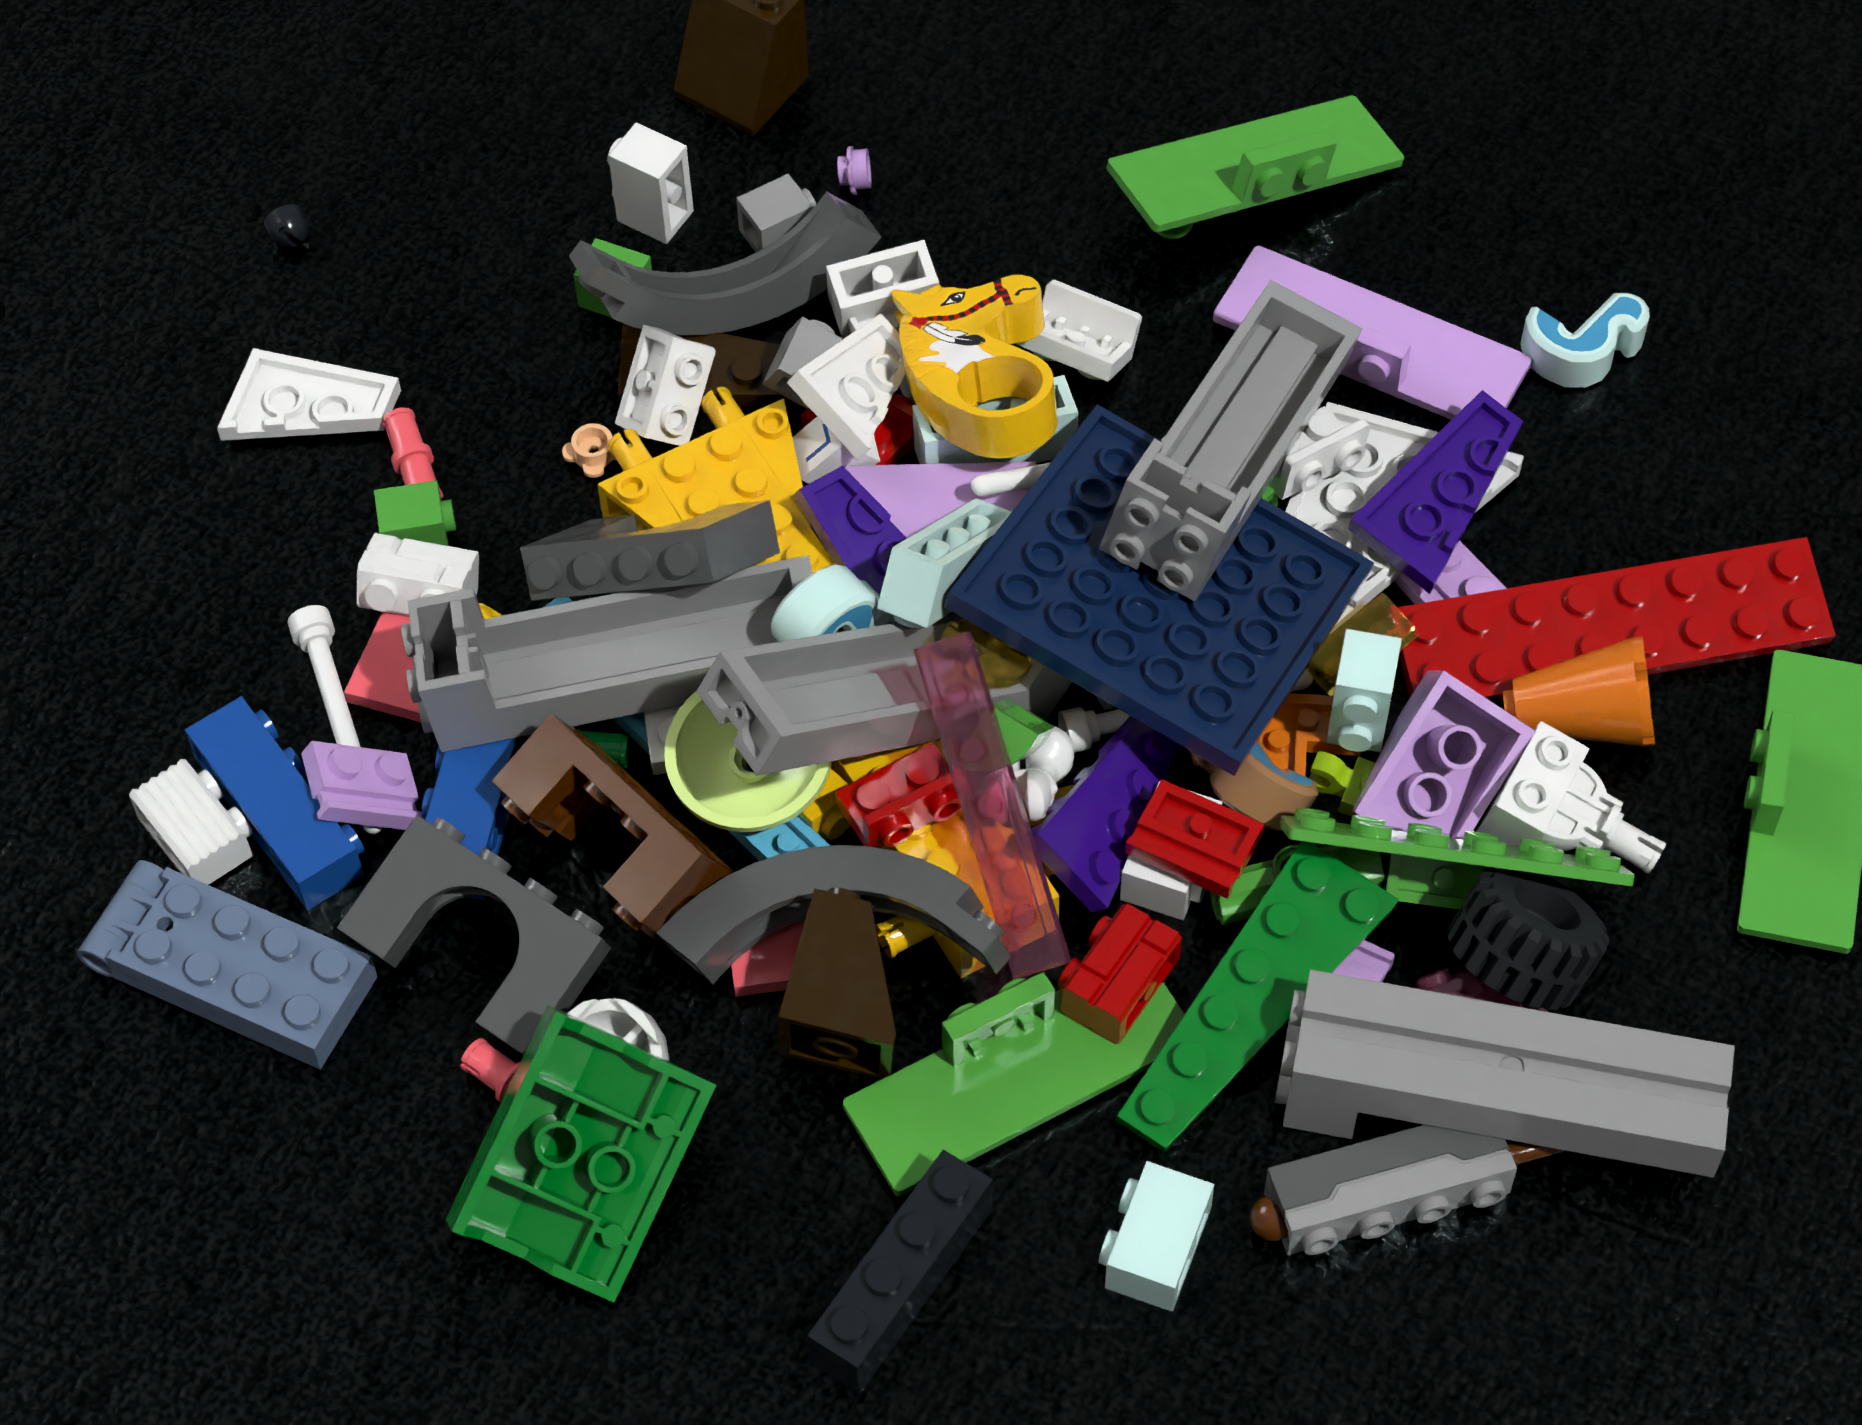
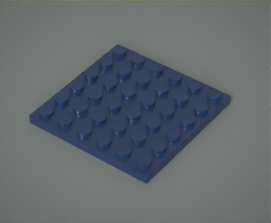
M1097 404L955 583L947 595L944 607L1235 776L1368 577L1374 562L1262 498L1257 503L1196 601L1156 581L1159 571L1141 563L1136 570L1129 565L1119 562L1111 555L1101 551L1099 547L1127 478L1154 438H1157Z

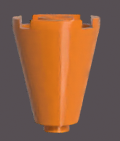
M1643 636L1632 637L1513 678V690L1503 691L1505 711L1533 730L1542 721L1572 739L1641 747L1655 746Z

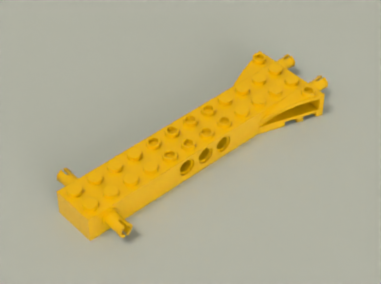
M717 387L716 392L722 401L719 402L711 390L702 398L700 404L701 409L707 414L716 430L655 458L651 457L640 440L639 434L634 429L624 430V434L630 442L628 445L619 432L610 439L608 450L616 458L624 472L597 484L603 518L635 515L637 529L641 531L685 521L727 504L770 500L780 553L752 566L809 555L812 573L827 566L835 565L811 529L810 522L793 496L803 485L784 398L745 416L733 399L729 389ZM842 627L837 630V632L844 631ZM953 737L832 761L831 769L850 785L934 743L952 771L961 768L967 776V804L950 819L942 822L933 821L913 831L911 836L901 844L893 847L884 846L881 849L893 850L923 859L950 872L970 885L984 906L981 911L1003 929L1004 934L1000 937V940L1009 954L1058 929L1060 896L1047 878L1055 873L1028 845L1023 843L1009 820L1007 823H1000L992 818L985 805L984 798L979 794L980 786L983 783L974 770H969L956 764L962 751ZM897 915L875 925L879 944L882 948L888 946L885 948V953L889 958H893L897 953L933 936L960 978L985 967L984 964L954 941L920 922Z

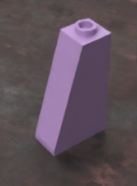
M1033 461L846 466L845 468L891 515L890 521L906 538H909L975 498L1012 512L1031 488L977 496L971 489L973 478L978 475L1037 464Z

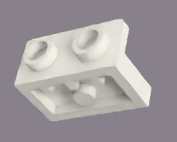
M643 324L615 424L625 429H634L640 436L678 446L689 442L715 356V348L686 340L665 330Z
M1325 406L1317 409L1269 485L1283 500L1301 490L1308 491L1313 489L1322 479L1340 470L1347 471L1352 469L1365 455V444L1371 426L1364 419L1345 426Z

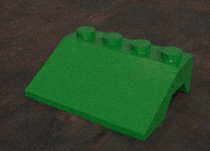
M547 1005L449 1211L446 1222L451 1231L457 1234L487 1242L527 1260L552 1276L615 1303L716 1088V1084L607 1031Z

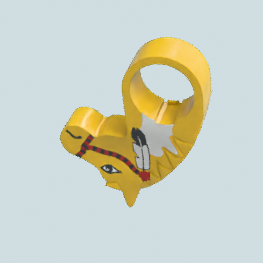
M1011 275L968 289L943 288L938 284L921 292V294L899 289L892 290V300L898 308L894 313L895 319L900 325L899 339L907 381L920 412L936 432L950 443L970 453L987 458L1021 456L1038 449L1053 436L1057 428L1058 416L1052 371L1048 364L1038 356L1011 345L1032 340L1044 330L1045 322L1041 287L1034 278L1024 275ZM1003 397H1017L1029 400L1022 405L1005 410L977 408V402L984 403Z

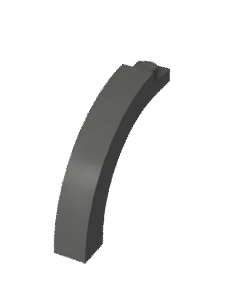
M826 192L813 209L794 228L777 241L744 259L725 266L694 272L653 271L619 260L580 240L569 257L580 273L578 278L580 284L590 293L601 299L613 319L635 328L642 329L644 324L665 330L674 335H708L754 326L803 305L827 290L826 266L867 255L881 239V236L862 210Z
M834 845L811 847L782 853L753 863L724 877L700 892L679 909L656 932L675 955L711 984H714L739 957L754 945L790 925L804 921L814 888L828 891L830 888H844L861 896L862 900L871 902L873 912L898 915L937 930L958 944L995 974L1011 958V955L1000 940V937L1004 934L1003 929L981 911L984 906L970 885L950 872L923 859L893 850L869 846Z

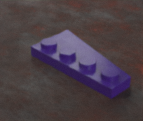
M1482 390L1351 518L1348 530L1430 594L1518 435L1523 421Z
M842 465L800 488L793 496L835 565L846 566L859 580H865L880 595L892 547L907 538L890 521L891 515Z
M1129 716L1100 749L1097 761L1092 766L1084 768L1073 780L1075 786L1065 797L1056 799L1046 812L1047 818L1039 826L1032 827L1022 838L1091 913L1109 907L1129 856L1125 854L1126 841L1129 836L1133 835L1137 822L1153 796L1159 781L1161 782L1162 779H1166L1181 746L1132 716Z

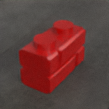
M1128 903L1121 906L1113 919L1106 915L1103 916L1091 933L1088 944L1092 948L1082 961L1075 957L1071 959L1060 976L1058 988L1062 989L1061 1011L1063 1014L1084 1027L1089 1026L1094 1033L1115 1045L1117 1043L1120 1044L1180 959L1182 937L1179 932L1158 920H1151L1149 915Z

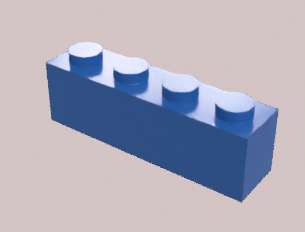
M241 696L184 729L193 755L203 770L206 769L212 775L230 807H237L252 829V837L307 911L364 877L358 856L364 852V847L356 832L348 823L340 827L334 821L318 820L319 800L313 799L310 786L303 778L307 774L301 760L291 747L285 750L280 748L275 741L279 737L270 718L262 709L254 713Z
M522 736L441 752L438 746L435 761L438 778L435 788H427L422 803V818L433 824L437 817H440L466 835L461 844L477 855L483 847L498 855L510 812L501 804V801L507 795L492 780L522 747ZM480 896L466 897V898L486 900V897H480Z

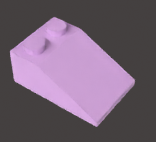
M1427 671L1398 716L1352 812L1359 816L1386 820L1385 825L1393 827L1392 830L1407 832L1408 823H1419L1442 828V833L1450 835L1449 838L1463 840L1464 831L1474 830L1532 738L1535 730L1446 671Z

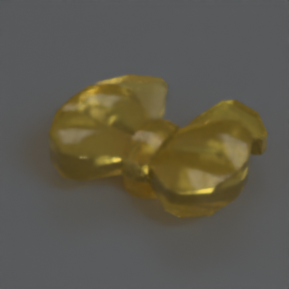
M964 618L958 624L951 621L943 632L941 639L944 649L948 651L976 650L978 657L971 660L963 668V676L974 685L988 689L992 687L1004 688L1017 685L1028 676L1031 668V657L1011 647Z

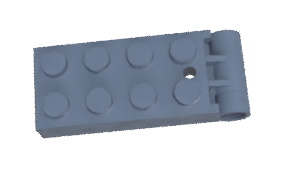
M143 860L136 862L77 951L79 959L99 974L120 980L320 1070L377 979L372 956L168 867L163 870L159 866Z

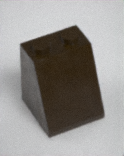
M692 0L674 86V96L753 137L809 76L804 0Z
M814 888L778 1016V1054L882 1080L892 1074L896 1031L871 902L862 900L860 895L844 888H830L828 891Z

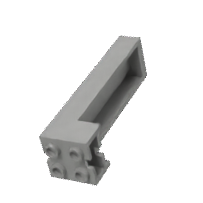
M1270 280L1162 442L1154 438L1127 478L1099 549L1136 570L1141 563L1159 571L1156 581L1196 601L1282 466L1285 458L1345 367L1363 328Z
M809 555L747 567L714 583L625 591L488 619L483 617L474 588L409 600L410 623L401 625V632L407 657H413L414 669L406 671L407 683L412 702H418L423 730L425 733L434 732L441 752L531 735L551 713L570 726H577L682 705L697 691L720 651L778 642L772 636V618L777 607L792 589L812 574Z
M953 613L947 614L927 628L917 629L906 627L899 623H892L720 651L696 692L720 725L732 723L738 733L733 743L754 773L759 776L972 734L988 707L1006 698L1014 701L1043 720L1048 719L1072 684V681L958 614Z
M1310 970L1306 992L1294 990L1275 1103L1286 1105L1283 1127L1352 1139L1359 1112L1708 1177L1715 1176L1725 1152L1729 1112L1727 1099L1731 1088L1734 1045Z

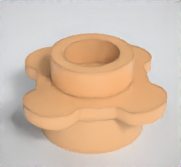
M586 424L579 427L573 433L571 442L564 445L562 449L563 458L567 462H575L582 467L587 477H600L604 474V468L610 462L616 460L608 450V443L612 438L611 432L600 424ZM598 450V452L590 453V451Z

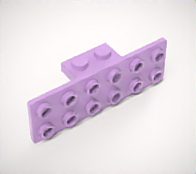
M1256 246L1213 314L1214 322L1236 331L1269 281L1272 280L1363 328L1345 367L1340 373L1341 375L1450 420L1482 390L1507 408L1531 367L1532 362L1530 355L1261 246Z

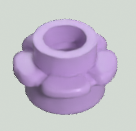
M853 146L847 147L846 156H838L837 158L840 186L849 185L851 194L857 195V190L871 188L868 149L854 150Z

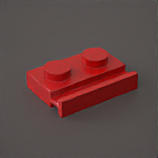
M1162 779L1138 820L1133 835L1129 836L1126 841L1125 854L1228 899L1236 880L1242 875L1263 836L1264 823Z

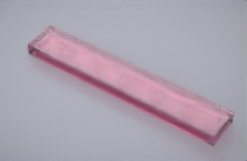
M964 632L913 649L994 918L1004 931L1000 938L1011 955L1008 964L1013 980L1072 962L972 633Z

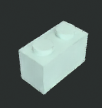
M1346 629L1326 743L1340 745L1347 750L1355 752L1366 750L1381 752L1402 638Z
M1146 1161L1139 1181L1129 1178L1124 1189L1119 1212L1126 1214L1120 1231L1117 1232L1110 1229L1101 1249L1098 1263L1106 1266L1105 1288L1173 1312L1211 1211L1214 1184Z

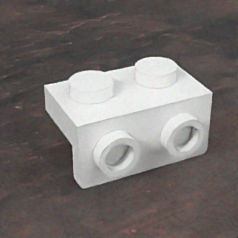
M1052 280L1046 286L1042 302L1045 322L1044 330L1032 340L1016 343L1018 346L1031 350L1034 355L1043 360L1058 361L1077 369L1084 377L1109 382L1132 359L1142 316L1137 312L1057 280Z

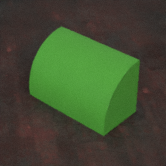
M1006 698L988 707L958 757L956 764L969 770L981 772L1006 768L1036 752L1046 742L1055 727L1009 698Z

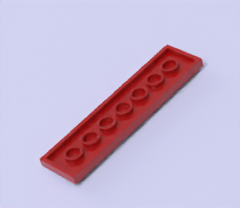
M1807 537L1392 608L1389 615L1394 637L1402 638L1399 658L1409 698L1427 671L1444 670L1491 702L1503 700V691L1513 690V678L1632 637L1643 636L1647 675L1765 655L1774 653L1775 650L1788 651L1828 644L1836 636Z

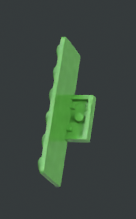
M1347 96L1108 159L1106 169L1154 232H1161L1401 167L1404 155L1357 97Z
M1775 650L1771 661L1763 730L1756 729L1750 755V761L1757 762L1758 769L1757 776L1750 775L1744 800V808L1752 809L1737 931L1741 934L1847 954L1853 946L1862 868V665L1785 650Z
M1296 808L1295 817L1281 815L1280 828L1292 840L1389 853L1383 889L1398 898L1400 902L1460 909L1485 868L1491 867L1625 886H1633L1635 874L1620 865L1621 858L1610 856V851L1599 848L1577 846L1575 855L1564 854L1563 850L1554 848V843L1542 840L1521 838L1519 847L1506 846V842L1499 841L1498 836L1494 834L1464 831L1463 840L1449 838L1450 835L1442 833V828L1419 823H1408L1407 832L1392 830L1393 827L1385 825L1386 820L1352 815L1351 824L1335 822L1336 819L1329 817V812L1310 808Z
M1044 972L1028 980L1026 978L1015 979L1002 987L996 996L978 1005L975 1003L965 1004L953 1011L947 1020L942 1022L941 1050L846 1097L843 1100V1109L896 1196H902L914 1190L943 1149L966 1163L1149 1069L1185 1015L1165 984H1161L1120 1044L1117 1043L1115 1045L1094 1033L1089 1026L1084 1027L1063 1014L1061 1011L1062 989L1055 992L1054 987Z

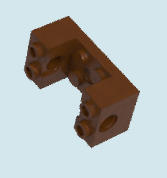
M552 713L492 780L507 795L501 801V804L524 824L529 822L546 837H549L555 830L560 835L573 841L602 806L606 808L611 807L623 817L620 823L642 843L603 888L618 901L612 910L636 931L639 929L643 930L656 942L661 940L656 932L679 909L700 892L734 873L728 865L599 745Z

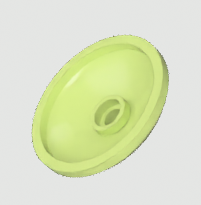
M694 692L674 716L666 736L664 751L665 767L672 788L678 799L693 815L720 829L735 832H756L774 828L790 821L802 813L816 799L829 776L832 761L759 776L754 772H748L744 770L747 761L733 743L738 733L732 723L720 725L699 694Z

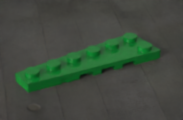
M1301 841L1117 1115L1115 1121L1164 1153L1211 1104L1226 1085L1244 1069L1259 1050L1289 1021L1294 990L1306 992L1310 970L1333 973L1391 913L1399 899L1312 842Z

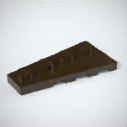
M623 323L618 386L619 406L642 329ZM718 332L708 335H676L686 340L715 348V356L703 397L712 390L717 400L721 402L722 399L716 392V388L726 387L739 407H766L783 398L786 407H803L763 385V381L780 347L779 344Z

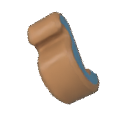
M1259 740L1235 776L1189 750L1192 763L1211 774L1209 778L1211 787L1224 804L1236 812L1264 823V828L1282 833L1283 830L1280 828L1281 815L1295 817L1296 808H1309L1318 796L1314 780L1289 769L1282 770L1271 761Z

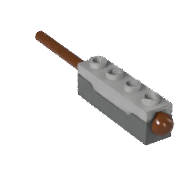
M1422 1125L1268 1168L1264 1190L1265 1196L1253 1205L1250 1213V1223L1254 1232L1262 1239L1267 1241H1279L1281 1239L1287 1255L1305 1251L1308 1255L1320 1254L1335 1247L1339 1241L1361 1235L1364 1239H1373L1387 1234L1395 1225L1416 1219L1419 1223H1430L1445 1217L1451 1209L1473 1204L1477 1208L1496 1204L1510 1193L1519 1164L1562 1153L1566 1150L1517 1141L1507 1143L1505 1139Z

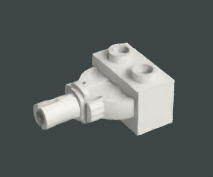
M924 240L826 266L828 298L842 339L880 314L899 333L900 325L897 323L894 313L898 308L892 300V290L899 289L921 294V292L939 284ZM905 374L900 384L902 395L916 405Z
M1540 721L1534 729L1535 733L1497 791L1476 831L1497 835L1499 841L1506 842V846L1519 847L1520 839L1526 838L1554 843V848L1563 851L1576 849L1577 846L1606 849L1649 874L1661 856L1660 853L1664 850L1666 843L1622 820L1624 814L1620 813L1623 802L1608 794L1600 777L1583 762L1590 748Z

